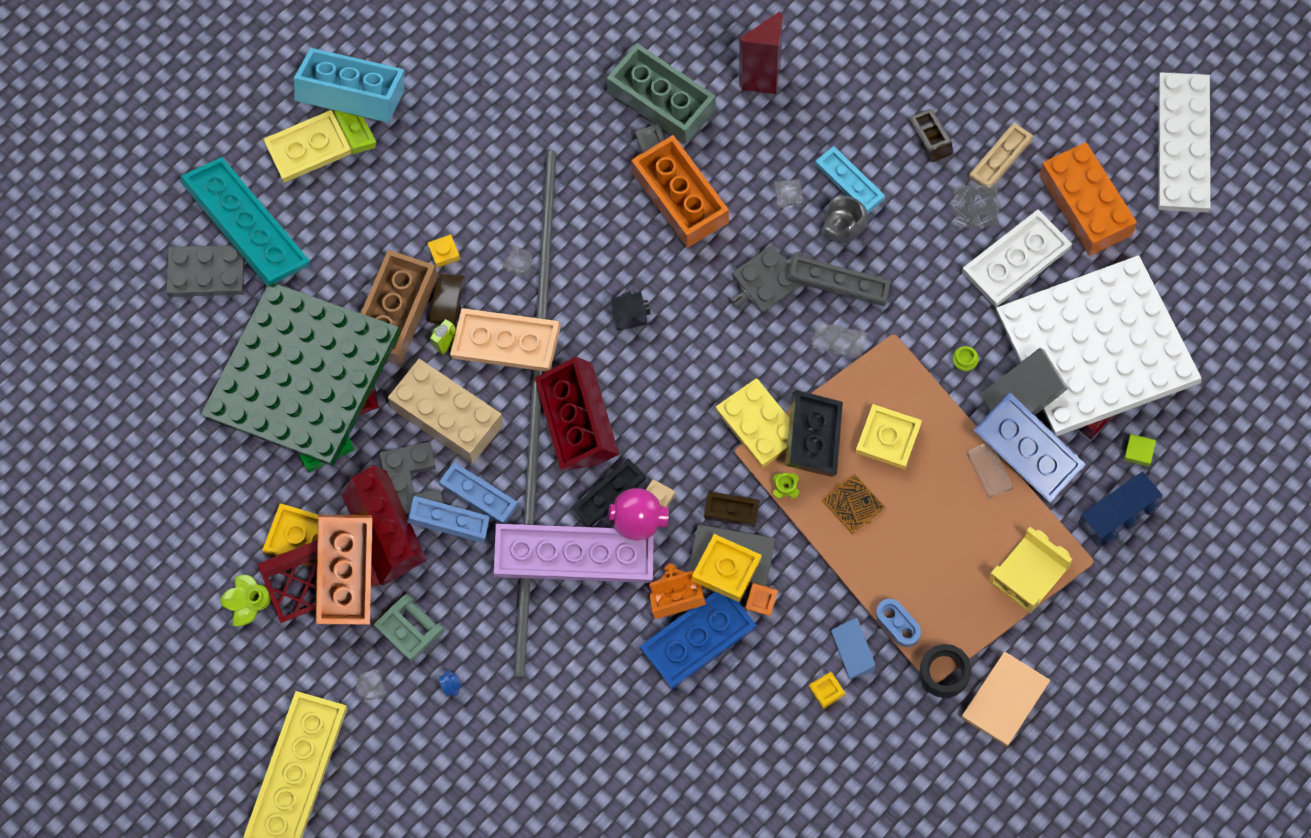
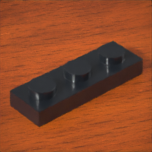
M628 458L570 508L571 512L585 527H592L609 512L610 504H614L615 499L622 492L637 488L646 480V475Z

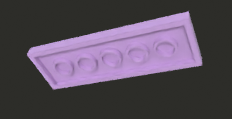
M496 524L494 577L651 583L653 581L654 535L645 540L634 541L621 536L615 528Z

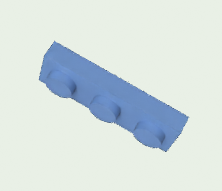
M453 462L439 481L441 487L500 524H506L519 506L516 500Z
M414 496L407 523L483 543L486 537L489 516Z

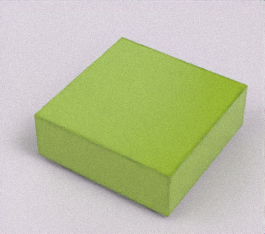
M1130 434L1124 461L1150 467L1156 440Z

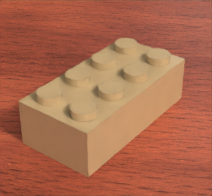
M421 359L417 360L388 396L389 404L393 411L471 464L476 461L504 425L500 412Z

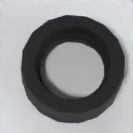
M941 644L932 647L925 653L921 661L919 676L922 685L930 694L940 698H951L965 690L971 677L972 666L969 657L962 649L954 645ZM938 657H951L959 663L961 677L955 684L942 686L935 683L931 678L929 672L930 665Z

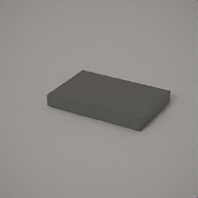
M1040 347L980 395L989 410L992 411L1008 393H1011L1033 415H1036L1069 388L1045 350Z
M698 524L688 571H695L713 535L716 534L762 555L761 561L747 587L751 588L752 582L767 586L775 538Z

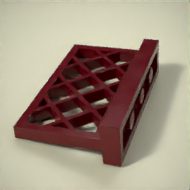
M317 540L257 564L280 623L316 610V604L312 605L303 601L309 586L316 589V586L311 584V581L317 570V561L315 565L309 563V561L317 559ZM306 564L313 567L308 582L294 577V573L299 565ZM371 564V578L373 580L371 581V587L379 585V581ZM293 568L291 574H287L284 572L286 570ZM276 574L289 577L283 592L272 587L269 577ZM292 579L306 585L300 599L286 594ZM275 592L281 594L279 601L277 600ZM284 596L298 602L295 612L286 616L283 615L280 607ZM301 604L309 606L299 610Z

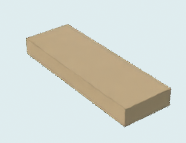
M1013 123L969 174V179L989 192L986 187L991 189L1033 141L1034 136L1016 123Z

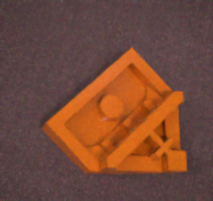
M669 563L664 568V575L658 581L649 584L652 592L650 594V601L655 620L706 605L702 585L691 581L694 571L684 572Z

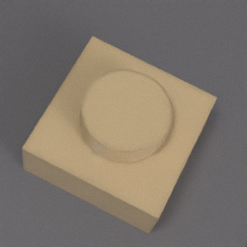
M654 479L646 489L658 498L660 505L668 507L675 496V491Z

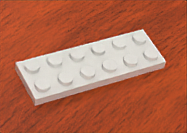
M1159 74L1158 210L1206 213L1210 211V75Z

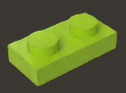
M337 110L334 111V116L350 146L352 154L376 148V141L364 117Z

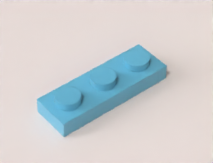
M834 146L815 161V166L846 196L856 198L865 205L867 214L885 200V195Z

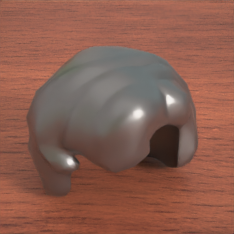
M835 196L831 199L828 211L823 216L825 223L822 228V234L827 240L832 239L843 243L852 242L867 226L868 214L865 205L850 196Z

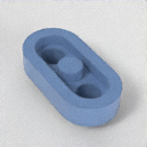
M885 599L881 601L877 607L876 617L883 628L900 646L912 647L917 644L920 639L921 628L914 618L897 600ZM891 611L894 613V617L887 618L885 613ZM904 631H909L912 634V636L910 638H905L902 635V633Z

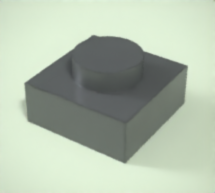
M659 124L635 131V137L642 153L665 140Z

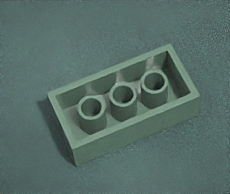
M638 43L607 77L608 93L654 124H659L660 128L670 135H674L676 139L685 145L716 110V96Z

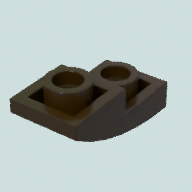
M439 275L432 301L430 323L442 324L446 319L455 325L461 309L460 297L466 283L464 275Z

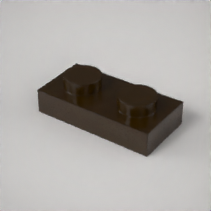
M708 491L704 519L755 527L760 500Z

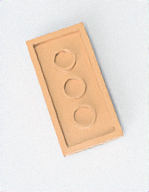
M462 308L450 355L452 359L547 372L551 370L561 324L559 321Z

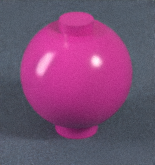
M632 488L622 492L615 499L614 504H610L608 519L612 520L615 530L621 536L629 540L640 541L653 536L658 527H667L669 510L668 507L661 506L658 498L650 491Z

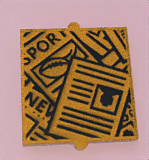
M856 474L852 475L841 485L837 484L836 489L822 499V502L851 534L855 533L866 523L870 524L871 519L885 508Z

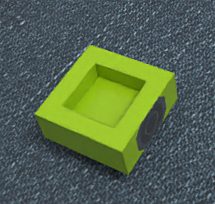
M446 319L440 326L434 329L430 337L435 350L443 355L453 344L456 333L454 324Z

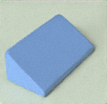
M857 618L831 630L850 680L875 671V662Z

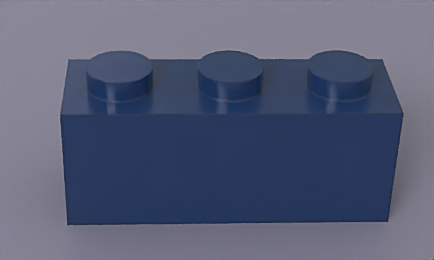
M1142 471L1081 514L1078 524L1097 547L1103 543L1109 545L1119 537L1118 533L1124 528L1130 530L1140 521L1138 518L1145 513L1148 516L1153 514L1160 507L1159 503L1163 494Z

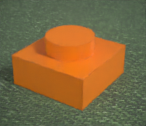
M752 582L745 609L771 616L778 589Z

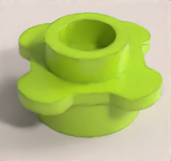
M778 473L774 475V496L778 499L783 496L798 497V475L795 473Z

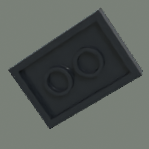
M795 390L792 393L785 466L829 477L837 475L842 401Z

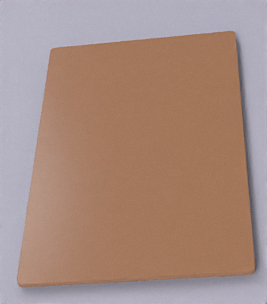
M897 335L887 337L811 393L843 402L837 475L829 477L785 466L786 452L764 468H761L743 444L739 445L735 450V454L918 673H920V665L925 653L932 647L941 644L954 645L962 649L970 660L1030 614L989 582L991 572L997 565L1000 567L1025 538L1029 527L1035 531L1040 530L1045 533L1049 538L1048 541L1056 547L1061 546L1066 549L1072 558L1069 569L1036 608L1093 564L1092 557L1020 475L973 431L977 426ZM873 404L922 420L905 470L856 454V448ZM789 409V410H787L785 413H786L787 416L790 418V409ZM778 473H795L798 475V497L783 496L780 499L776 498L773 494L775 490L774 475ZM850 480L864 485L867 489L854 493L838 488L855 489V486H844V483ZM848 481V484H845V485H855V484H854V483H850V482ZM856 485L855 491H859L860 486ZM840 491L854 493L847 496V500L857 524L863 522L862 524L853 525L855 524L854 519L852 520L851 516L847 514L841 515L839 513V516L837 515L838 513L835 511L852 514L850 510L848 512L849 505L846 512L836 510L838 499L839 501L843 499L844 492H841L840 495ZM833 493L837 494V495H835V496H837V497H835V498H836V501L833 502V503H831V502H832L831 499L834 497V496H832V494H833ZM870 495L873 505L865 507L871 504L870 498H868V504H865L864 500L861 503L860 499ZM872 495L876 498L875 502L881 503L878 506V511L873 501ZM847 500L843 502L841 508L847 505ZM870 507H873L871 509L875 508V510L858 515L860 513L855 514ZM885 599L897 600L914 618L921 628V635L917 644L912 647L900 646L883 628L876 617L877 607L881 601ZM887 611L885 613V616L887 618H893L894 613L891 611ZM904 631L902 633V635L905 638H910L912 636V634L909 631ZM942 656L936 658L931 663L929 672L931 678L938 684L957 670L960 665L953 658Z

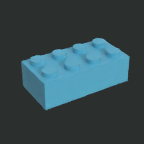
M314 48L309 49L294 77V101L388 123L404 93V69Z

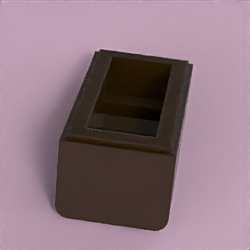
M932 108L909 117V121L931 162L953 154L952 141ZM931 120V123H928L920 127V124H923Z

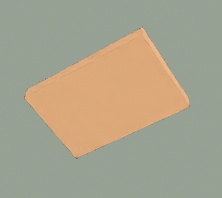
M1004 652L961 719L1005 747H1008L1050 683V680Z

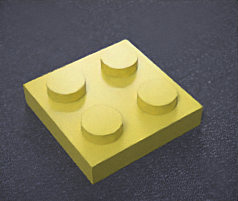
M873 404L856 448V454L905 470L922 420Z

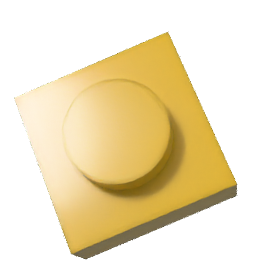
M452 235L428 242L429 250L437 268L460 260V255Z

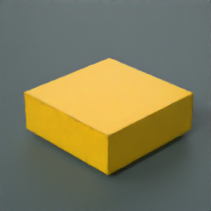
M829 672L808 686L822 709H825L846 695L832 672Z

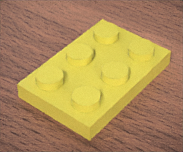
M332 110L263 139L283 183L352 154Z
M757 378L715 407V411L761 468H764L787 452L789 417Z

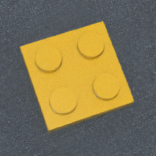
M714 534L692 575L691 581L740 602L761 561L762 555Z

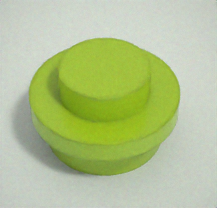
M969 346L960 347L953 354V364L961 371H971L978 364V354Z

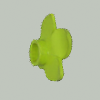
M249 575L236 576V588L227 590L220 599L223 607L234 611L233 626L236 627L244 626L254 621L258 611L265 609L271 600L267 588L257 584L256 580ZM259 593V598L254 601L255 595Z

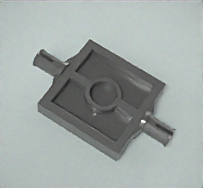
M771 245L732 272V277L740 286L741 293L730 299L731 304L738 308V306L748 300L764 314L802 287L803 284L787 280L792 256L789 259L784 258Z

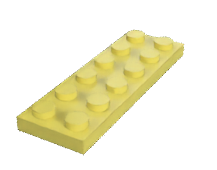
M295 691L243 838L303 837L347 711L346 705Z

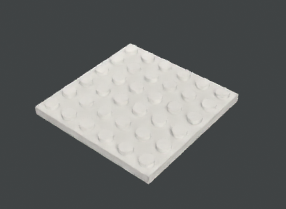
M1139 255L996 308L997 315L1020 363L1041 347L1045 350L1069 388L1042 409L1056 437L1201 383L1202 378Z

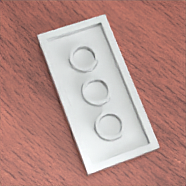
M1038 209L963 267L962 273L997 307L1070 250L1072 243Z

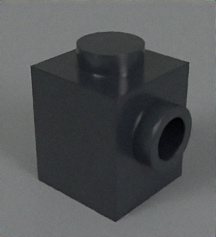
M626 292L621 296L611 298L617 331L647 325V315H651L649 302L648 300L643 301L641 292Z

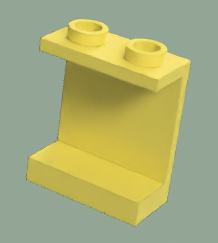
M1031 527L1026 531L1025 538L1000 567L998 565L995 567L989 578L991 584L1030 614L1069 569L1072 558L1066 549L1061 546L1056 547L1048 541L1049 538L1045 533L1040 530L1035 531Z

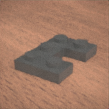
M430 442L380 452L382 467L388 472L407 517L409 516L414 496L443 503L440 489L419 494L414 493L411 474L436 469Z

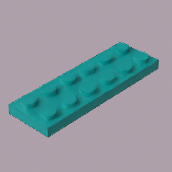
M223 157L181 176L180 183L267 286L309 267L310 260Z

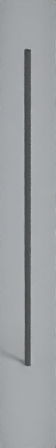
M548 151L546 156L536 317L539 319H547L557 155L555 151ZM533 370L524 525H534L541 418V399L535 378L543 374V371ZM520 578L515 679L525 678L531 578Z

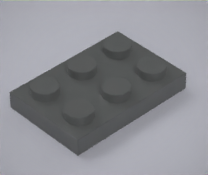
M233 245L168 247L166 293L168 297L244 295L245 259Z

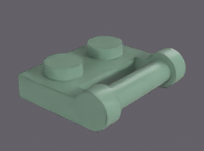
M405 594L373 625L377 631L412 663L433 641L443 635L445 628L439 623L433 622L413 602L414 599L409 594ZM407 610L428 632L423 636L400 614L402 611Z

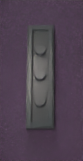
M795 254L792 256L787 277L788 281L880 306L886 305L891 281Z

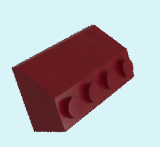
M574 357L535 378L562 471L597 466L619 455L595 370L591 362Z
M372 465L352 477L342 497L350 515L372 516L371 563L381 585L384 586L424 563L427 559L412 525L407 523V514L388 472Z

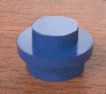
M450 670L445 671L444 675L439 677L444 694L446 696L459 695V689L462 688L457 673L453 674Z

